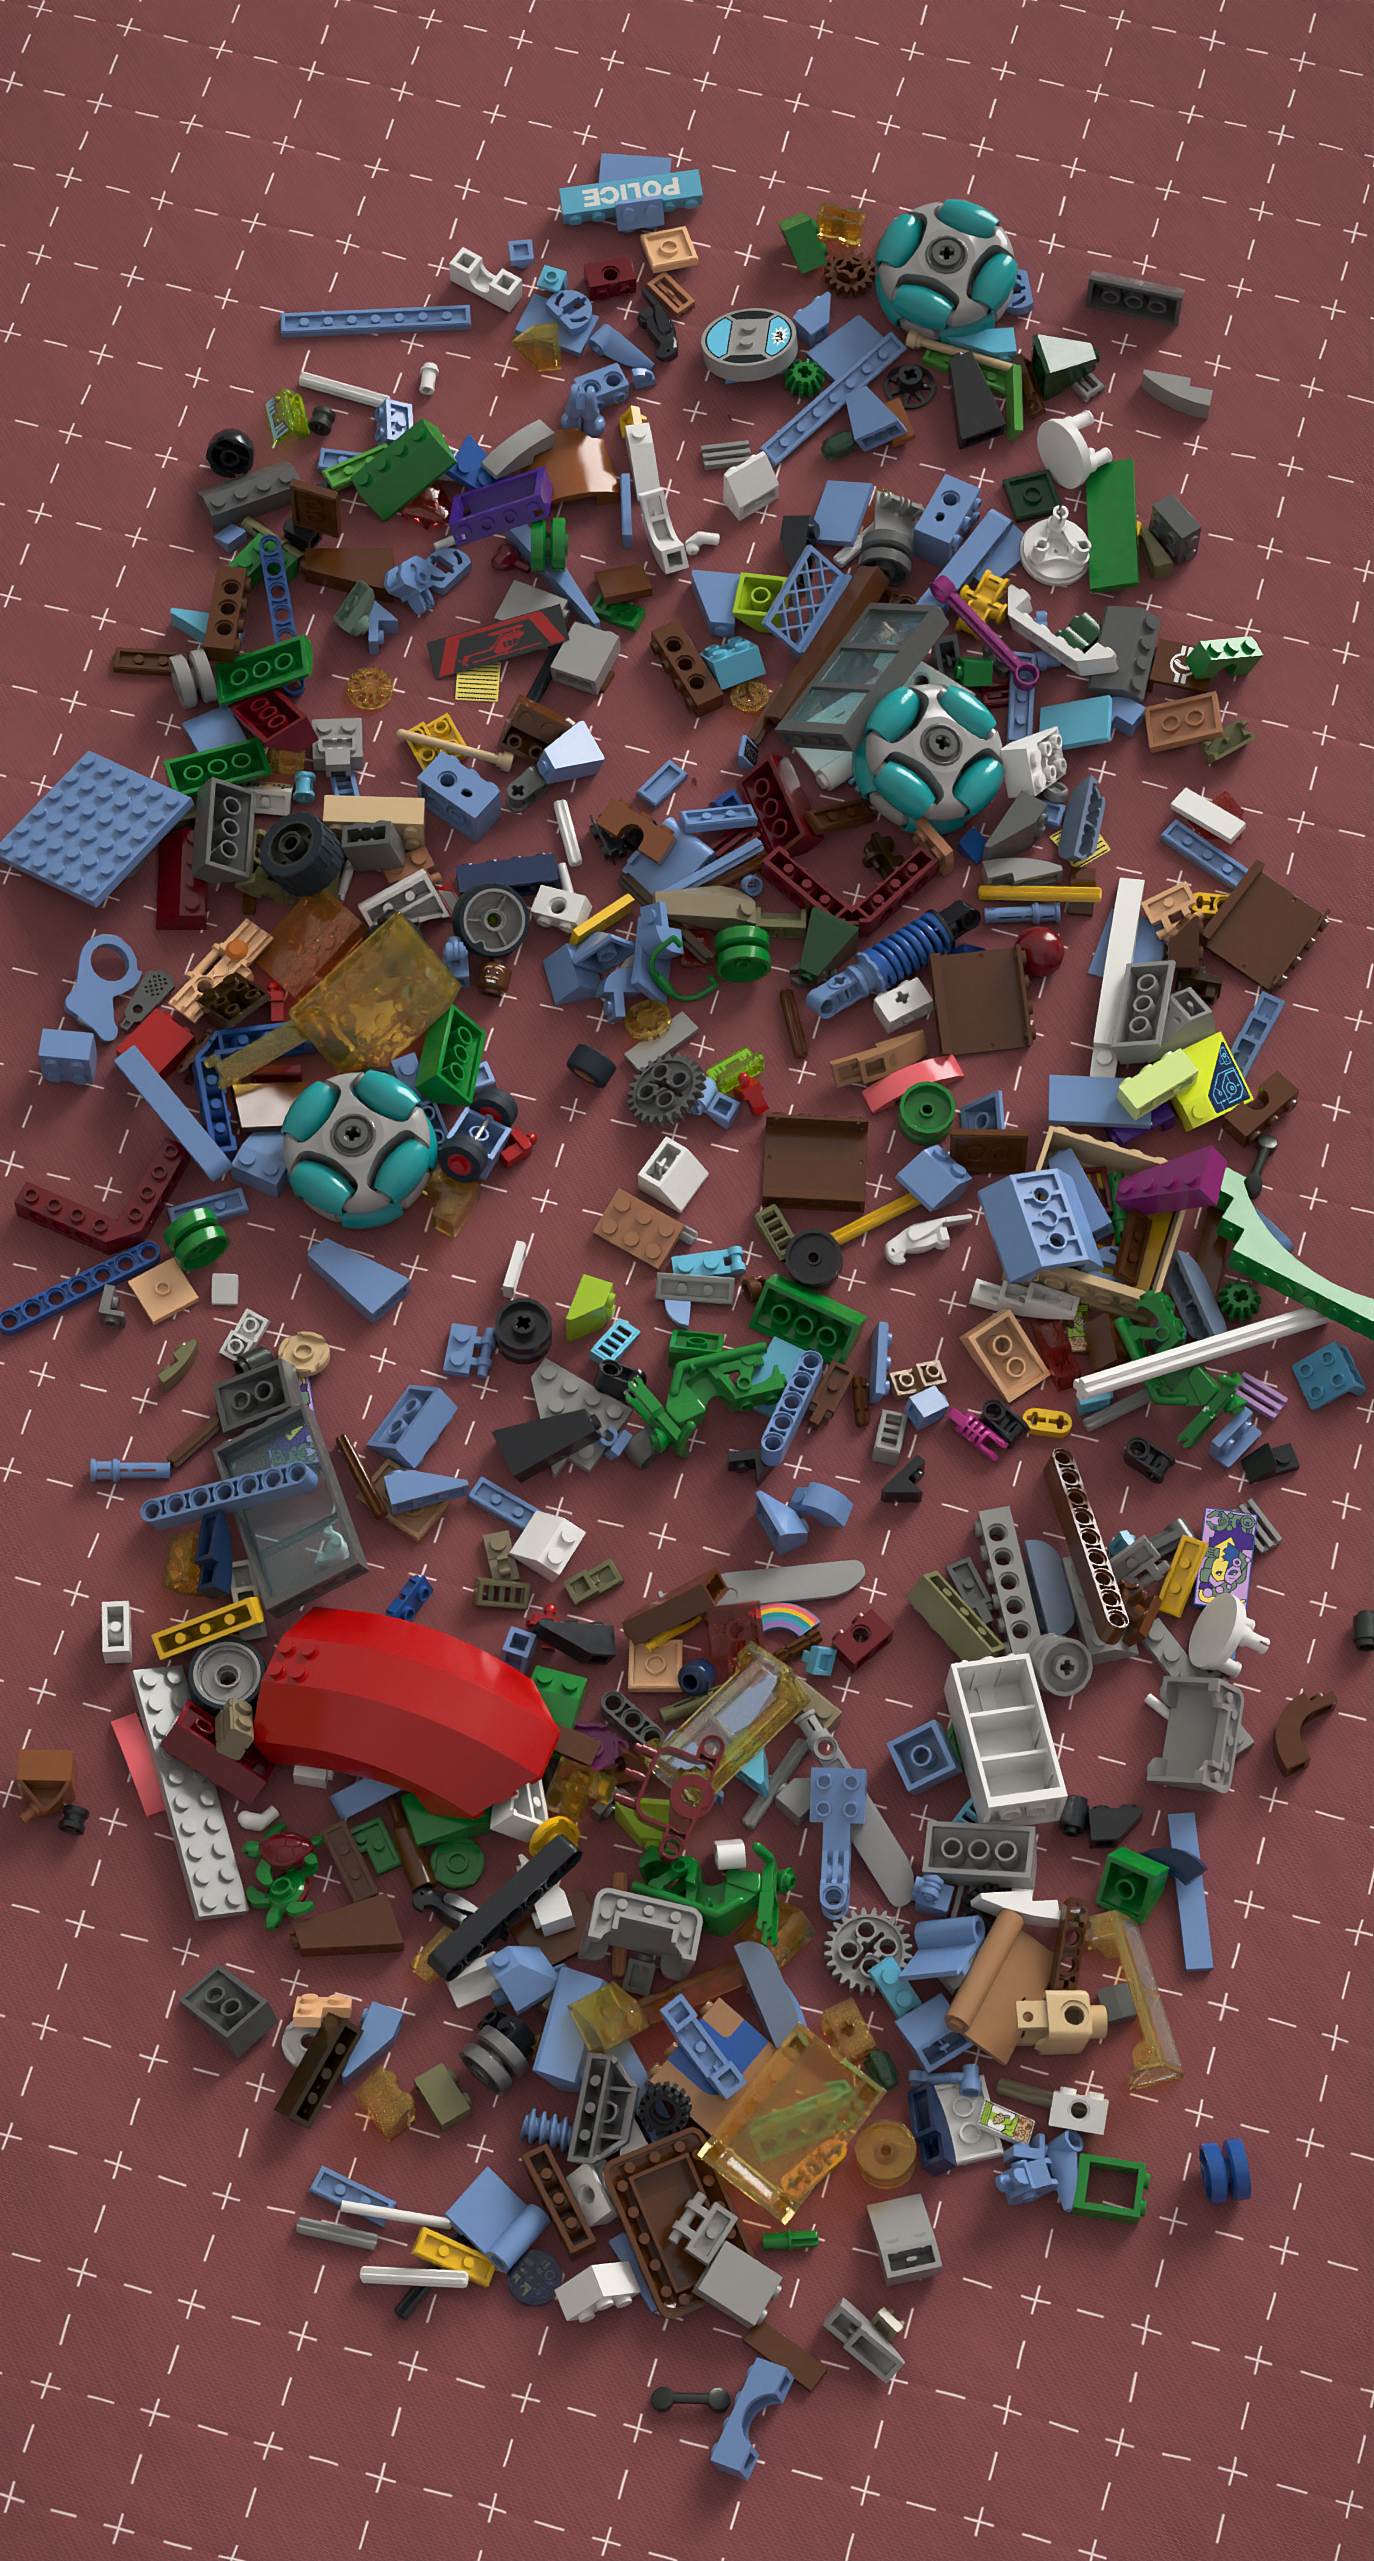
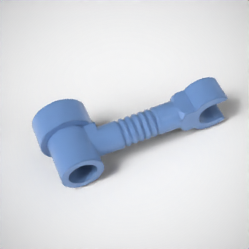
M1035 612L1036 618H1034V622L1048 627L1046 612ZM1043 650L1033 653L1037 654L1036 667L1039 671H1046L1047 668L1061 666V662Z
M966 2064L963 2066V2072L927 2073L921 2070L909 2071L910 2087H920L929 2082L932 2084L959 2083L960 2095L964 2097H978L981 2095L982 2082L979 2080L978 2065Z

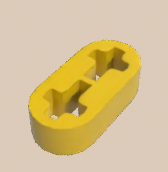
M1031 1408L1023 1415V1420L1026 1421L1030 1428L1029 1434L1064 1438L1071 1431L1072 1419L1065 1412ZM1032 1417H1037L1036 1426L1031 1425ZM1058 1420L1063 1421L1064 1426L1062 1429H1057L1056 1424Z

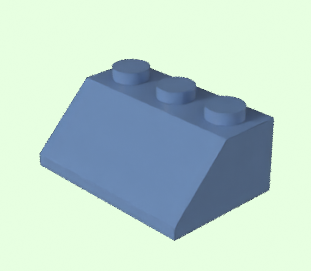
M409 1384L366 1446L386 1459L389 1458L400 1467L415 1469L423 1461L428 1449L437 1442L439 1434L444 1427L452 1421L458 1407L440 1388Z

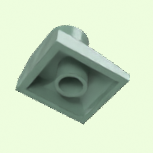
M359 578L332 619L342 629L354 636L365 634L370 626L368 620L374 605L375 595L373 589Z

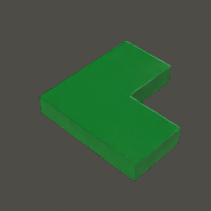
M381 1816L350 1829L361 1855L368 1854L378 1877L402 1866Z

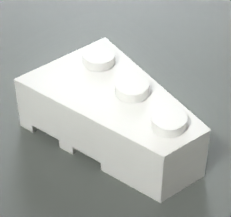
M423 868L358 904L369 927L373 924L377 925V919L387 909H393L402 913L412 922H423L429 919L450 916Z
M542 1779L533 1785L529 1782L516 1790L518 1794L498 1805L497 1802L493 1804L490 1829L528 1843L538 1826L549 1819Z

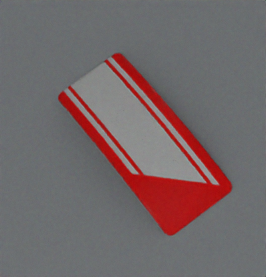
M449 882L435 890L452 919V911L459 899V894Z

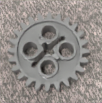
M862 1907L861 1915H857L854 1910H851L850 1919L841 1915L842 1925L834 1922L832 1928L835 1932H827V1938L831 1941H825L824 1948L830 1951L824 1952V1959L831 1961L826 1964V1969H835L831 1978L841 1977L840 1987L846 1983L850 1984V1993L857 1987L859 1988L860 1996H863L865 1989H869L871 1996H874L877 1986L870 1975L863 1971L864 1967H874L886 1957L892 1956L901 1971H903L907 1965L905 1962H909L912 1959V1955L907 1953L912 1951V1944L906 1943L910 1935L901 1934L904 1930L903 1924L895 1926L897 1917L894 1916L890 1920L886 1919L887 1911H884L881 1916H877L876 1908H873L871 1914H867L865 1908ZM868 1929L873 1935L865 1938L859 1934V1931ZM879 1934H883L884 1937L874 1945L873 1953H867L859 1967L853 1970L852 1967L862 1959L863 1950L868 1951ZM885 1945L891 1946L894 1952L892 1954H884L880 1948ZM851 1949L856 1955L852 1958H847L843 1956L842 1951Z

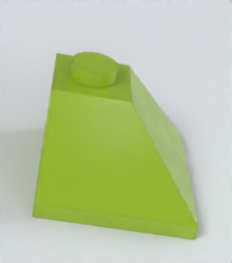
M641 1798L640 1808L645 1815L669 1825L670 1800ZM615 1801V1820L639 1847H645L646 1850H648L650 1845L658 1847L664 1832L644 1825L637 1820L633 1809Z

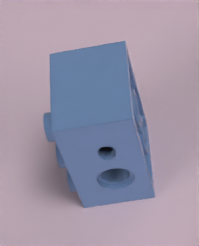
M944 475L914 528L913 542L915 548L913 556L943 569L957 553L971 526H976L981 513L978 510L982 503L980 488L950 475Z
M441 751L417 777L418 798H425V808L475 843L501 817V795L499 788L494 783L486 782L474 769H468L463 766L453 755L449 756Z

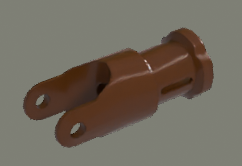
M205 1028L202 1033L203 1036L197 1044L191 1046L176 1067L177 1073H183L189 1067V1072L183 1079L185 1084H191L194 1081L192 1072L193 1062L196 1055L203 1049L215 1032L210 1028Z

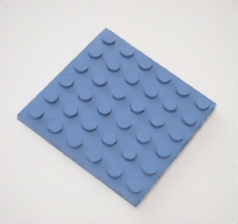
M88 750L0 842V861L97 908L194 806V802L191 797Z

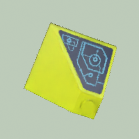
M1221 1031L1182 1049L1199 1070L1197 1082L1170 1099L1186 1132L1230 1112L1241 1101L1246 1104L1254 1100Z

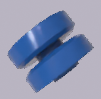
M1241 2139L1224 2140L1222 2152L1215 2142L1200 2144V2171L1209 2204L1225 2203L1228 2191L1235 2201L1250 2199V2172Z

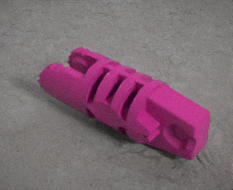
M953 1407L947 1416L958 1424L954 1429L993 1462L999 1457L993 1450L985 1446L992 1438L1001 1448L1006 1449L1009 1443L992 1429L985 1426L971 1412L968 1411L966 1415H963Z

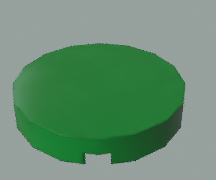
M468 1838L440 1843L433 1850L430 1859L437 1882L444 1888L454 1891L466 1890L474 1886L482 1877L485 1868L484 1854L476 1843Z

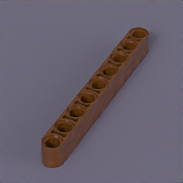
M1056 1448L1053 1450L1043 1470L1097 1636L1105 1644L1115 1645L1119 1642L1128 1626L1129 1618L1075 1458L1069 1450Z

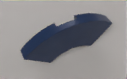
M1154 1848L1140 1854L1170 1867L1168 1875L1178 1878L1184 1885L1191 1884L1208 1870L1207 1866L1195 1855L1177 1848Z

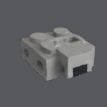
M362 718L312 720V727L319 739L313 743L314 771L326 770V777L351 776V769H364Z

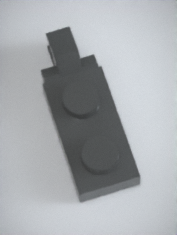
M967 1557L945 1566V1571L955 1591L988 1628L992 1627V1622L994 1621L990 1614L994 1609L992 1599L971 1558Z

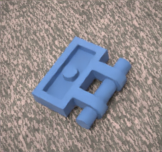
M452 1323L443 1374L469 1378L470 1370L477 1369V1377L486 1379L488 1370H491L492 1367L491 1352L496 1345V1339L494 1338L495 1329L488 1327L485 1329L484 1336L478 1337V1327ZM482 1348L480 1357L474 1358V1349Z

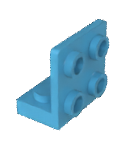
M1333 1341L1292 1365L1306 1400L1314 1411L1347 1392L1358 1396L1367 1392L1347 1346L1339 1342Z

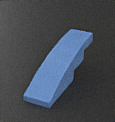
M1262 991L1253 1011L1250 1012L1242 1031L1239 1032L1230 1050L1244 1080H1246L1285 1005L1284 1000Z

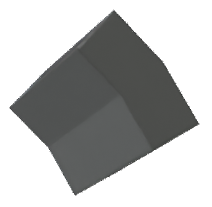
M1129 1982L1097 1990L1100 2004L1104 2005L1107 2011L1108 2027L1136 2019L1139 2012Z

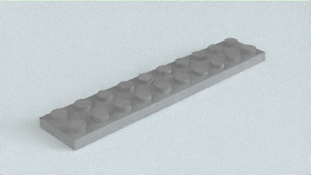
M178 1665L132 1670L129 1674L195 1920L201 1921L246 1915L249 1907L215 1785L209 1778L200 1772L191 1770L186 1763L177 1757L168 1755L159 1746L188 1699L192 1701L183 1667Z

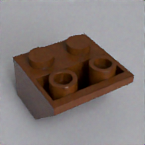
M520 694L508 714L497 745L537 764L544 749L557 740L564 727V717Z
M1187 913L1163 938V961L1174 960L1176 962L1175 967H1199V961H1203V946L1199 944V936H1203V921H1200L1199 916L1194 913Z
M1106 1312L1083 1325L1094 1372L1104 1371L1132 1362L1113 1322L1121 1316ZM1132 1320L1134 1325L1140 1324L1138 1321Z

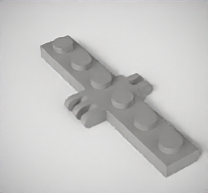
M1159 1618L1154 1620L1147 1638L1141 1641L1167 1676L1219 1678L1222 1675V1672L1218 1670L1210 1674L1209 1669L1203 1670L1194 1666L1189 1656ZM1226 1677L1222 1678V1680L1229 1682ZM1242 1725L1240 1726L1236 1757L1254 1746V1740Z

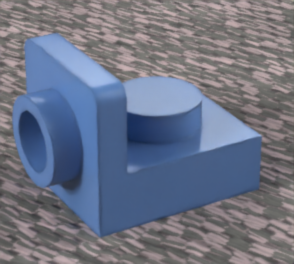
M1038 2133L1030 2139L1029 2144H1013L1012 2147L1003 2152V2163L1012 2164L1020 2160L1030 2162L1046 2158L1048 2146L1045 2143V2134Z

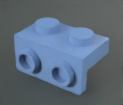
M661 195L614 201L615 224L618 231L628 233L639 228L656 229L660 225H665Z

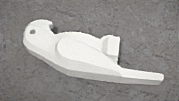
M972 1215L950 1216L911 1225L885 1245L886 1259L891 1264L901 1265L906 1261L904 1258L906 1253L919 1254L933 1248L940 1250L948 1248L950 1246V1238L946 1227L971 1222Z

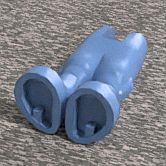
M573 384L569 391L567 405L565 406L566 412L561 417V428H578L581 430L582 417L584 419L583 432L591 438H597L604 433L605 420L599 414L595 389L593 386H588L587 392L579 391V385Z

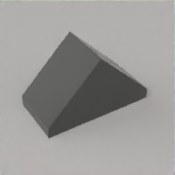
M957 634L938 638L931 648V661L934 669L957 682V679L954 677V667L957 665L958 657H961Z

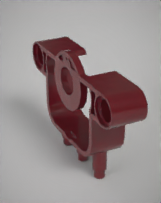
M717 1735L706 1736L700 1743L695 1755L672 1746L662 1747L657 1750L645 1744L635 1743L634 1751L652 1759L646 1774L630 1768H625L623 1772L624 1776L642 1784L637 1798L634 1799L617 1792L614 1794L613 1800L633 1809L638 1821L664 1832L659 1842L657 1853L659 1858L666 1863H673L679 1859L685 1849L696 1819L707 1815L714 1805L715 1794L711 1782L725 1749L724 1741ZM705 1744H715L718 1748V1753L716 1755H709L705 1751ZM662 1755H671L690 1764L705 1765L711 1771L708 1780L694 1774L682 1776L676 1780L670 1790L669 1799L671 1807L676 1814L690 1820L687 1832L676 1831L673 1826L645 1815L640 1808V1801L657 1759ZM687 1787H696L701 1791L703 1799L697 1807H688L682 1801V1792ZM669 1842L675 1844L678 1850L677 1854L668 1855L664 1851V1844Z

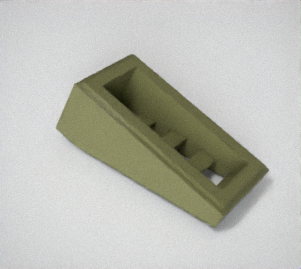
M1142 526L1138 541L1152 578L1159 579L1170 576L1173 569L1171 558L1148 528Z
M773 1204L756 1213L753 1217V1224L781 1263L785 1261L786 1249L780 1251L779 1248L789 1243L794 1234L776 1204ZM777 1225L780 1227L771 1233L769 1232L770 1229ZM783 1234L786 1236L776 1242L774 1241V1239Z
M475 1577L472 1603L476 1606L528 1610L531 1583ZM484 1585H488L486 1599H482ZM494 1586H499L497 1600H493ZM505 1587H510L508 1601H504ZM516 1588H521L519 1603L515 1602Z

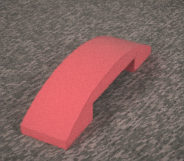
M954 1055L940 1056L898 1070L863 1090L861 1094L873 1115L895 1106L896 1101L902 1098L906 1090L916 1083L930 1081L945 1086L964 1078V1074Z
M136 1712L111 1721L146 1817L149 1818L165 1812L166 1809L148 1742Z

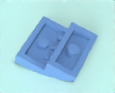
M227 705L182 723L183 730L193 743L196 753L247 740Z

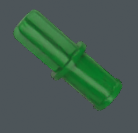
M787 2229V2232L763 2233L764 2251L789 2249V2252H792L793 2248L817 2247L819 2244L818 2233L815 2230L791 2232V2229Z

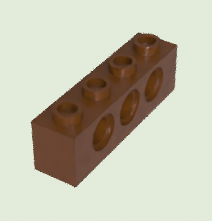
M217 566L203 646L208 661L234 663L236 654L241 652L239 633H244L245 619H242V615L247 613L248 599L246 598V593L251 592L252 579L248 578L247 568Z
M678 619L652 630L651 641L649 642L650 648L654 655L660 657L664 672L666 674L670 673L673 678L672 682L675 690L678 693L681 692L684 696V703L687 709L693 711L695 716L699 718L723 707L724 694Z
M547 2143L523 2154L522 2165L571 2262L597 2250L596 2239Z

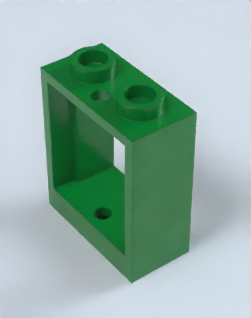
M1080 2153L1077 2164V2186L1071 2215L1137 2225L1140 2216L1145 2217L1147 2200H1142L1143 2189L1148 2190L1150 2173H1145L1146 2163ZM1094 2167L1137 2174L1133 2210L1085 2202L1089 2168Z

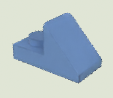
M374 600V605L369 615V654H379V645H384V633L399 632L398 620Z

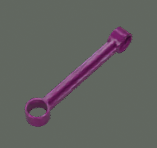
M941 575L929 585L932 595L940 603H946L1014 674L1013 683L1018 689L1023 691L1033 689L1040 675L1038 668L1032 663H1023L957 594L955 585L948 577ZM1020 671H1028L1034 676V681L1029 683L1023 682L1019 678L1018 673Z

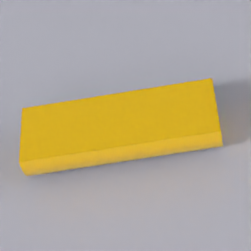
M260 1597L243 1599L152 1634L151 1636L160 1660L170 1658L263 1622L264 1612Z

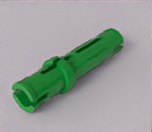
M1113 1171L1108 1174L1113 1213L1111 1222L1115 1230V1245L1119 1247L1128 1213L1115 1202L1120 1179L1124 1178V1172L1116 1171V1181Z

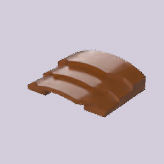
M578 428L554 431L553 447L535 455L532 464L513 472L514 476L545 466L553 487L551 504L591 496L595 497L597 506L620 501L619 486L604 440L591 438ZM542 507L535 510L536 516L543 514Z

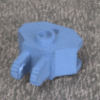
M414 556L385 573L384 586L388 593L400 598L402 602L407 600L415 613L423 614L426 612V609H432L435 605L434 598L428 589L432 586L430 582L432 569L427 560Z
M1041 2158L1027 2162V2160L1014 2162L1011 2164V2169L1002 2172V2175L995 2178L998 2189L1006 2195L1008 2205H1018L1034 2201L1040 2196L1053 2191L1059 2185L1057 2179L1050 2178L1048 2167L1052 2164L1050 2158Z

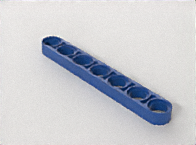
M265 535L259 541V551L276 644L279 643V638L282 634L288 633L293 637H296L297 634L281 543L276 536ZM268 541H273L277 544V548L274 552L268 553L263 549L264 544ZM272 564H277L281 567V571L278 575L272 576L267 572L268 567ZM276 587H281L285 590V594L282 598L276 599L271 595L272 590ZM280 610H285L289 613L288 619L284 622L275 619L276 613ZM304 679L298 680L301 683L299 690L290 691L286 684L283 685L284 692L292 698L300 697L305 691Z
M152 1241L143 1242L0 1313V1331L6 1336L16 1335L103 1292L105 1284L115 1286L156 1266L161 1260L159 1246ZM152 1249L156 1252V1255L152 1259H145L142 1257L143 1251ZM129 1260L133 1263V1267L130 1270L123 1271L119 1268V1264L122 1261ZM99 1272H107L110 1275L106 1282H99L95 1279ZM78 1283H83L87 1286L85 1292L80 1294L73 1292L72 1288ZM58 1294L64 1299L61 1304L53 1305L49 1302L50 1297ZM37 1306L40 1308V1312L37 1316H28L26 1314L27 1308ZM6 1318H15L17 1320L16 1325L12 1328L4 1327L2 1324Z

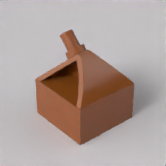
M19 1749L17 1783L21 1797L28 1803L29 1807L19 1818L25 1825L35 1816L52 1814L76 1800L78 1767L73 1750Z

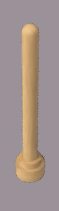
M910 329L905 344L906 347L914 350L924 347L951 356L959 352H969V350L925 338L924 335L919 334V331ZM972 352L978 364L1008 372L1013 365L1006 361Z
M399 729L396 732V736L399 739L494 763L496 767H500L499 770L509 772L514 756V753L504 751V753L499 752L495 754L404 729Z

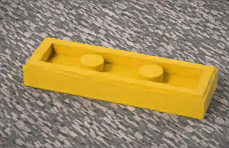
M626 894L574 928L569 944L579 946L590 934L598 931L602 932L631 912L635 899L630 894Z
M1184 1534L1182 1535L1171 1563V1569L1167 1573L1158 1596L1162 1600L1158 1611L1181 1618L1208 1549V1543Z
M426 2227L420 2228L411 2252L412 2255L445 2270L466 2271L469 2281L485 2288L489 2287L496 2268L481 2252Z

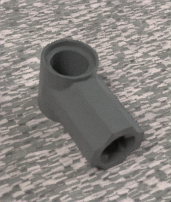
M1180 1518L1171 1522L1164 1531L1148 1538V1540L1160 1553V1559L1176 1552L1183 1534L1195 1539L1197 1538L1185 1518Z

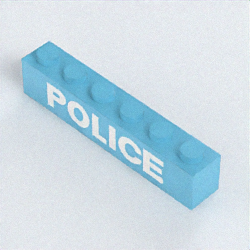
M695 169L560 188L559 202L563 224L579 225L584 221L591 220L593 222H601L606 218L616 217L614 201L656 195L662 196L663 212H671L676 208L683 207L686 209L696 208L702 205L703 202L699 170Z

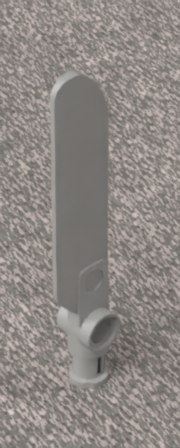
M847 1560L721 1574V1577L729 1590L719 1603L708 1611L759 1606L776 1602L789 1603L835 1598L847 1594L857 1587L865 1577V1568L860 1561ZM658 1591L657 1599L666 1595L667 1593L663 1594L662 1591ZM708 1611L703 1612V1613H701V1614H699V1615H697V1616L704 1615V1614L707 1613Z
M814 1709L807 1711L793 1721L795 1725H799L807 1738L805 1742L812 1751L813 1758L819 1762L822 1768H851L839 1749L837 1741L830 1735L827 1728H822L815 1716L816 1711ZM822 1743L829 1744L832 1748V1753L828 1756L821 1755L818 1751V1745ZM866 1794V1824L852 1823L851 1841L888 1901L894 1907H903L911 1901L913 1894L914 1875L912 1868L894 1835L869 1795Z

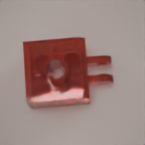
M749 1600L717 1604L714 1608L704 1612L709 1658L711 1660L726 1659L728 1678L733 1679L736 1674L733 1658L742 1657L743 1673L745 1677H750V1656L765 1654L760 1601ZM733 1623H736V1626L741 1628V1631L736 1632V1637H732V1634L728 1633V1629L732 1627Z

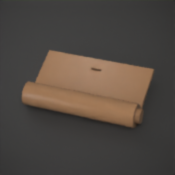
M1001 1909L944 2017L950 2030L960 2033L1003 2066L1007 2065L1024 2031L1017 2030L1014 2003L1016 2001H1039L1050 1981L1054 1956L1053 1952L1022 1930L1024 1925L1023 1918L1016 1912L1008 1909ZM1024 2014V2021L1029 2022L1031 2016Z

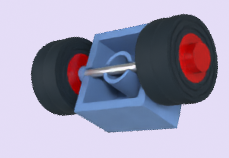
M495 1087L484 1088L476 1095L470 1108L465 1107L447 1135L443 1148L439 1153V1165L448 1177L461 1183H470L478 1178L486 1180L497 1163L500 1152L505 1150L512 1130L511 1126L518 1115L517 1103L510 1094Z

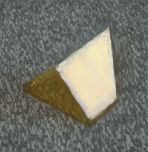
M558 322L534 324L510 341L538 372L562 369Z

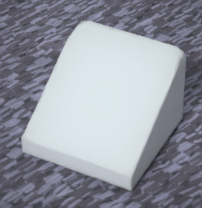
M212 1274V1305H238V1275Z

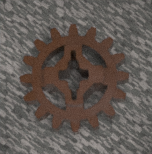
M842 250L841 256L834 253L833 260L828 259L827 266L824 267V281L829 283L828 289H836L837 296L841 292L844 293L845 298H848L849 294H853L857 298L858 292L865 295L866 288L871 289L872 282L875 281V265L870 264L871 258L863 259L864 253L861 252L855 255L854 250H851L850 254Z

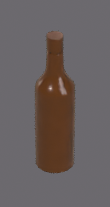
M390 1795L386 1798V1802L394 1822L391 1836L411 1891L414 1894L421 1887L433 1889L438 1883L424 1846L416 1847L409 1823L402 1813L396 1795Z

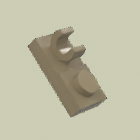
M509 1530L483 1535V1543L492 1579L520 1582L515 1558L509 1555L513 1548Z

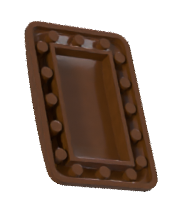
M686 2128L612 2159L603 2167V2179L629 2246L655 2306L664 2318L676 2319L710 2304L692 2292L706 2265L683 2250L689 2241L682 2236L677 2245L668 2240L669 2235L673 2231L672 2225L676 2220H680L686 2210L685 2205L688 2200L693 2199L698 2191L707 2197L702 2205L707 2210L710 2209L714 2202H717L738 2217V2220L724 2241H728L757 2260L706 2137L698 2128ZM695 2216L688 2227L695 2231L703 2219Z

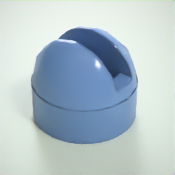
M748 875L741 880V889L747 895L756 896L762 891L763 883L759 877ZM755 882V886L748 885V883Z

